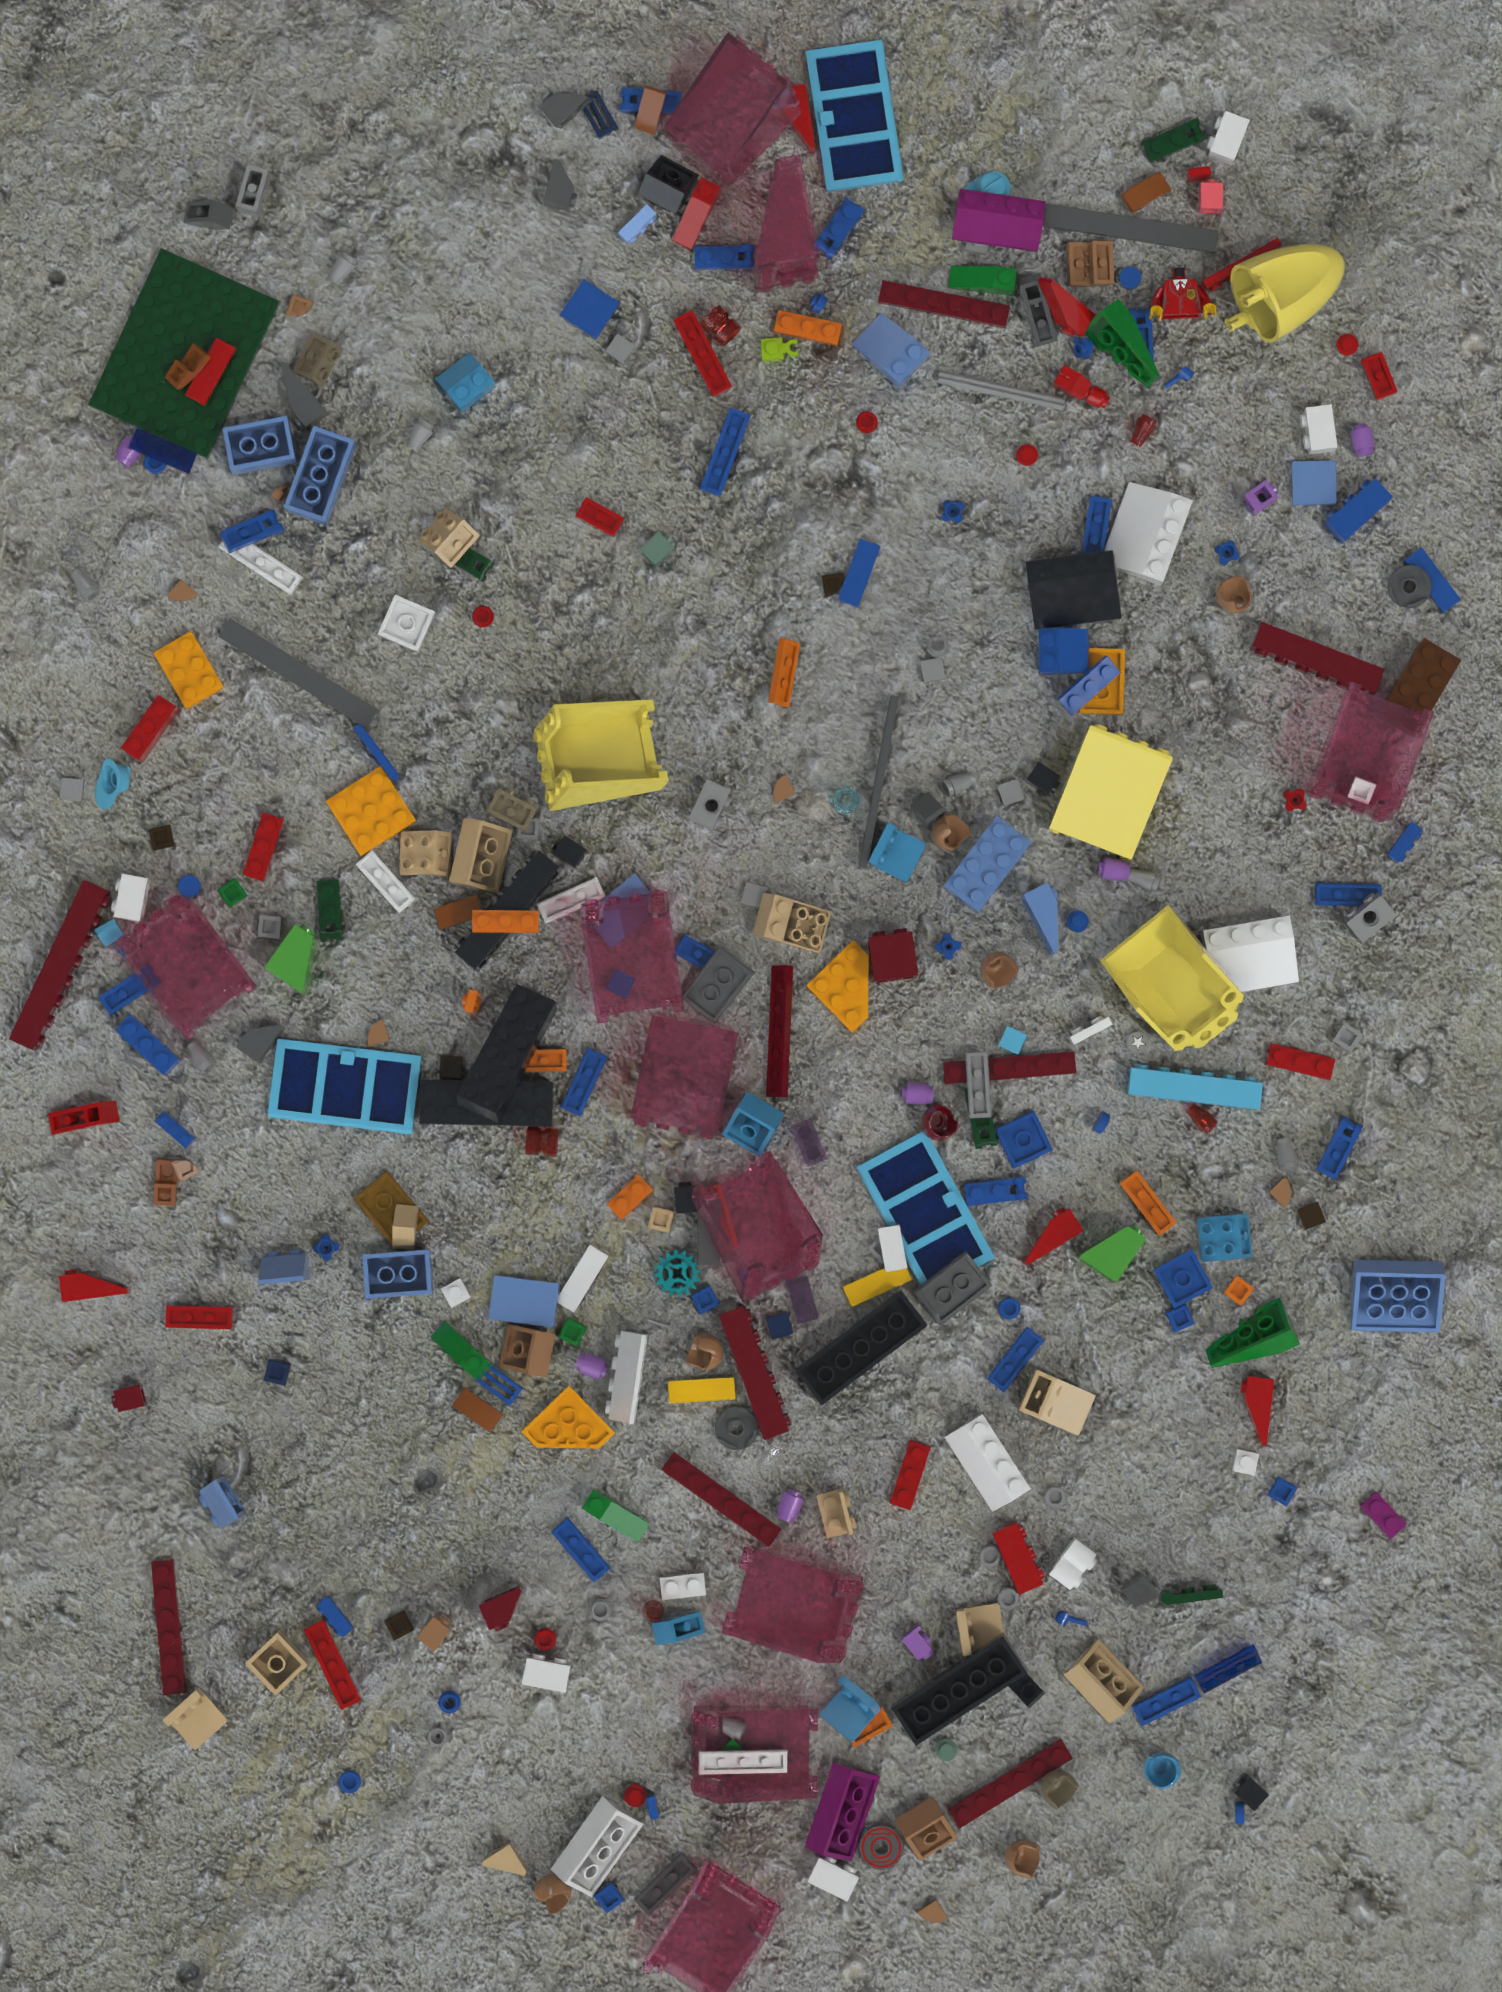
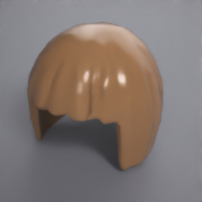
M1232 576L1222 581L1216 590L1218 604L1229 613H1241L1247 610L1252 601V593L1247 580L1242 576Z
M952 814L940 816L932 827L933 841L942 850L950 851L957 849L970 835V827L959 817Z
M1002 952L988 954L984 958L981 967L985 983L993 989L1009 984L1019 972L1014 959Z
M701 1333L695 1336L692 1346L688 1351L686 1363L702 1370H711L717 1367L723 1358L721 1342L715 1336L708 1333Z
M1025 1840L1012 1843L1005 1852V1862L1009 1869L1020 1877L1032 1878L1040 1861V1846Z
M556 1874L544 1876L536 1883L534 1896L541 1902H545L549 1914H556L567 1906L571 1898V1887L565 1884Z

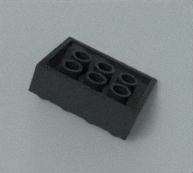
M1113 550L1026 561L1035 630L1122 619Z

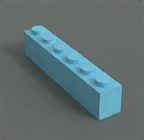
M1135 1064V1068L1129 1069L1127 1095L1259 1110L1263 1083H1259L1258 1078L1245 1077L1244 1081L1236 1080L1234 1075L1223 1074L1222 1078H1216L1214 1073L1201 1072L1199 1076L1192 1075L1191 1070L1179 1069V1073L1170 1072V1068L1157 1067L1156 1071L1148 1070V1065Z

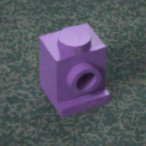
M1265 480L1246 493L1242 500L1252 514L1256 516L1278 499V491L1272 483L1268 484ZM1263 495L1265 500L1261 502L1257 496Z
M919 1624L901 1637V1640L918 1661L921 1658L926 1660L934 1653L930 1647L932 1643L925 1632L919 1633L921 1630Z

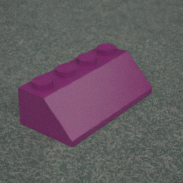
M959 189L955 204L952 240L1038 252L1046 201Z
M833 1762L805 1847L822 1856L852 1861L880 1776L850 1765Z

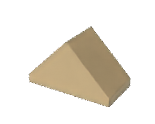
M396 1204L392 1226V1248L415 1250L419 1206Z
M511 1841L485 1857L482 1862V1866L525 1876L527 1872L525 1863Z

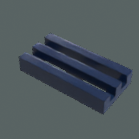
M595 91L588 96L592 99H597L611 127H607L593 101L589 105L600 122L603 131L601 132L587 106L583 109V112L600 140L605 135L608 136L611 132L617 131L618 126L598 91Z

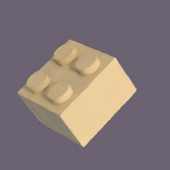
M280 1630L245 1664L276 1696L310 1661Z

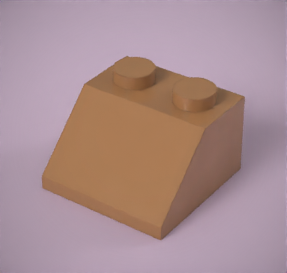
M507 1324L498 1367L547 1378L556 1334Z
M933 1796L894 1819L919 1861L958 1838Z

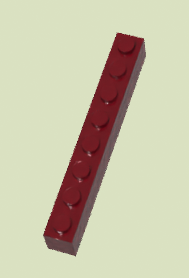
M83 879L9 1040L34 1051L42 1048L46 1040L44 1034L47 1028L50 1029L55 1021L54 1012L64 1002L65 997L62 995L66 988H70L74 980L72 974L75 968L78 969L83 961L82 952L84 948L88 949L93 939L90 935L93 929L98 928L102 920L100 914L103 908L106 909L111 901L110 891Z

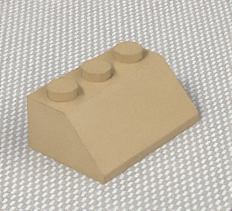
M464 818L449 882L498 894L513 830L482 820Z
M1099 1639L1075 1660L1064 1673V1676L1109 1724L1124 1714L1145 1688Z

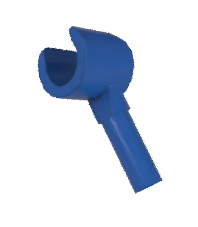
M1188 367L1182 368L1174 378L1164 384L1165 388H1169L1181 378L1188 382L1194 375V372Z
M1064 1611L1058 1612L1055 1621L1063 1626H1066L1068 1621L1087 1626L1086 1620L1075 1618Z

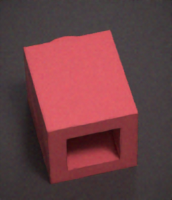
M1214 179L1201 182L1199 186V214H1220L1223 209V183H1217V180Z

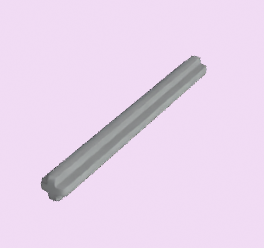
M940 371L937 381L941 384L1057 410L1064 409L1065 398L946 371Z

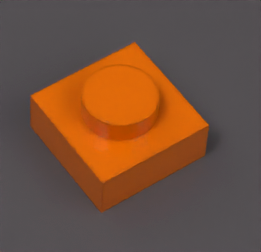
M1235 1275L1223 1293L1242 1306L1255 1288Z

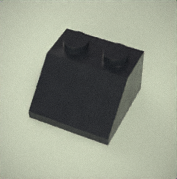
M660 155L645 174L638 195L644 197L649 202L663 207L668 212L677 214L688 198L699 174Z

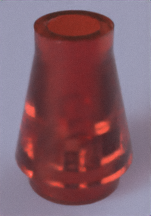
M1142 413L1140 418L1137 417L1132 438L1129 442L1141 448L1143 443L1157 428L1155 426L1157 421Z
M1195 1103L1186 1110V1113L1201 1133L1209 1134L1219 1122L1215 1119V1115Z
M650 1600L643 1606V1616L649 1622H657L664 1616V1607L659 1601ZM655 1609L657 1615L651 1616L649 1610Z

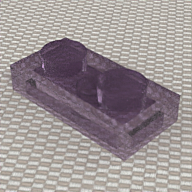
M811 1118L790 1126L807 1167L827 1159Z
M808 1276L786 1281L797 1324L818 1319L819 1316Z

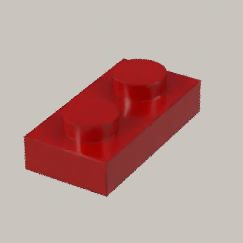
M1382 352L1361 359V364L1376 401L1397 394V388Z
M587 497L575 515L576 518L613 538L624 521V517Z

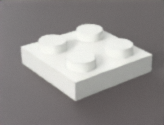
M395 595L380 627L378 636L419 652L436 612Z

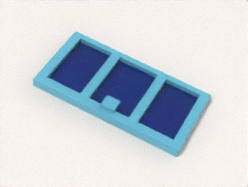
M876 40L805 51L826 191L834 192L904 181L883 41Z
M277 1039L267 1112L268 1117L412 1135L422 1056Z
M923 1131L856 1167L887 1226L900 1225L905 1258L919 1285L927 1281L964 1251L968 1253L978 1267L995 1258L935 1146Z

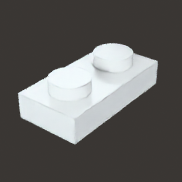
M1101 1015L1090 1021L1092 1026L1084 1029L1082 1025L1071 1031L1073 1036L1068 1039L1072 1046L1113 1025L1110 1018L1104 1019Z
M704 1572L660 1577L662 1600L706 1595Z

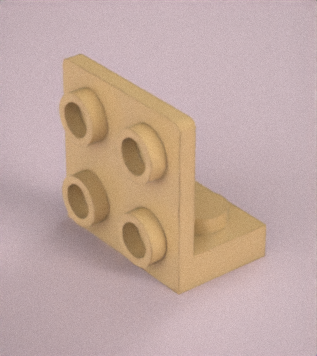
M444 509L437 514L434 522L422 531L417 541L434 552L448 567L452 568L480 535L464 519L450 510Z
M437 830L401 832L399 874L403 876L435 875L450 877L452 833Z
M841 1488L817 1494L827 1538L847 1533L853 1535L852 1529L857 1527L854 1515H849L847 1507H851L848 1492L843 1493Z
M998 1603L955 1609L963 1656L972 1655V1652L1003 1633Z
M200 1687L163 1719V1722L168 1727L172 1724L194 1750L198 1749L228 1721Z

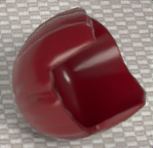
M934 1105L929 1107L921 1117V1128L924 1134L931 1140L942 1141L957 1132L959 1121L954 1119L951 1110L946 1106Z

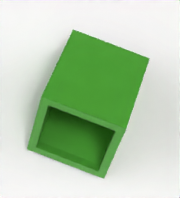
M295 924L265 968L300 993L306 995L318 940L313 937L315 932L302 924L299 927Z
M1135 1225L1130 1227L1123 1226L1079 1253L1076 1258L1110 1281L1117 1283L1146 1238L1142 1236L1144 1232Z

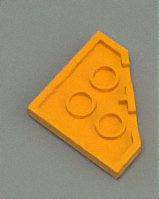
M854 940L806 985L851 1033L868 1018L869 955Z
M570 1385L521 1431L536 1448L599 1449L615 1434Z

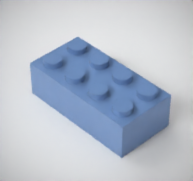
M313 426L284 505L286 512L328 526L357 447L355 440Z
M996 816L945 883L943 889L978 914L1032 842Z

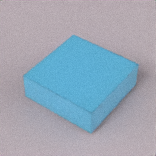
M114 919L95 929L97 936L105 947L124 937L123 931Z
M1007 1026L998 1046L1018 1055L1027 1035Z

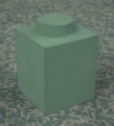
M657 532L640 549V554L657 568L674 551V546L672 545L674 541L666 533L662 535L660 532Z

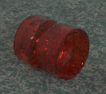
M719 305L703 319L700 325L708 334L713 333V339L723 347L740 332L742 327L733 318L729 319V313Z
M528 1126L525 1154L538 1156L539 1153H543L544 1156L557 1157L559 1129L546 1128L542 1131L540 1127Z

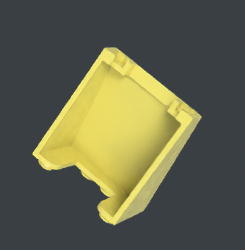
M653 699L554 704L533 732L534 741L538 745L537 759L542 767L541 780L545 783L546 788L545 801L549 804L550 811L662 790L669 782L667 771H661L662 765H657L650 730L653 720H649L650 717L648 715L649 711L655 710Z
M1095 724V726L1090 725L1081 742L1048 831L1076 838L1107 850L1113 855H1119L1120 859L1130 862L1173 757L1165 749L1157 748V750L1149 748V744L1144 741L1136 740V742L1128 740V736L1123 733L1116 732L1113 734L1107 732L1108 728L1099 724Z

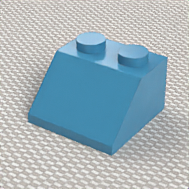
M470 353L466 354L435 378L436 382L461 413L465 412L496 388L494 380Z
M746 1092L722 1135L760 1157L782 1120L784 1113L751 1093Z

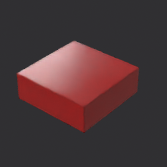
M1210 167L1190 168L1186 175L1187 183L1209 180L1211 176Z

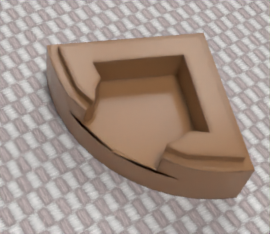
M293 294L286 316H302L310 311L314 302Z
M288 482L282 484L271 494L272 498L278 504L281 503L288 496L291 485Z
M180 579L167 597L173 601L183 602L194 599L198 593Z
M786 774L775 784L773 792L775 804L795 795Z
M384 1019L376 1022L370 1029L368 1047L390 1041Z
M174 1159L170 1161L180 1182L200 1173L198 1168L188 1160Z
M1283 1177L1269 1191L1271 1196L1283 1208L1286 1207L1291 1197V1187L1286 1177Z
M936 1899L917 1911L923 1919L929 1922L938 1923L948 1919Z

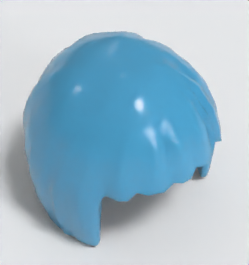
M1153 1753L1144 1764V1774L1147 1780L1156 1788L1166 1789L1171 1787L1180 1778L1181 1766L1179 1761L1169 1753Z

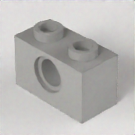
M247 164L236 202V208L239 213L260 218L271 180L269 170Z
M707 779L688 818L689 821L712 832L714 827L719 828L724 818L721 816V812L724 807L728 809L733 798L730 796L731 790ZM715 801L718 804L717 810L709 812L705 808L706 803Z
M1378 892L1366 896L1363 899L1364 903L1358 908L1353 907L1345 914L1347 917L1343 919L1362 943L1397 916ZM1367 911H1373L1374 917L1368 921L1364 920V914Z

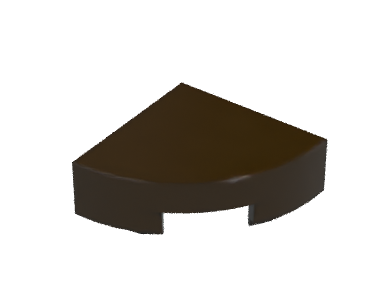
M844 573L822 575L825 598L831 597L839 591L843 584Z

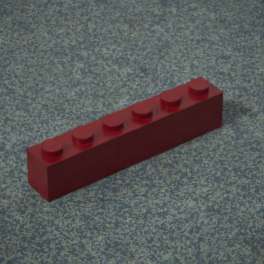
M1264 622L1260 623L1250 648L1259 657L1266 658L1269 656L1274 658V662L1283 666L1290 664L1295 666L1296 671L1304 674L1311 672L1316 674L1315 678L1327 682L1329 679L1336 682V686L1346 690L1350 687L1357 690L1356 693L1363 697L1373 696L1376 693L1385 670L1379 666Z
M744 1306L719 1314L764 1440L788 1432V1426L792 1424L788 1413L783 1414L780 1405H783L784 1402L780 1392L775 1393L773 1384H776L773 1372L767 1371L765 1364L769 1363L765 1350L760 1351L758 1343L761 1342L757 1329L752 1330L750 1322L754 1320L750 1309L745 1310Z

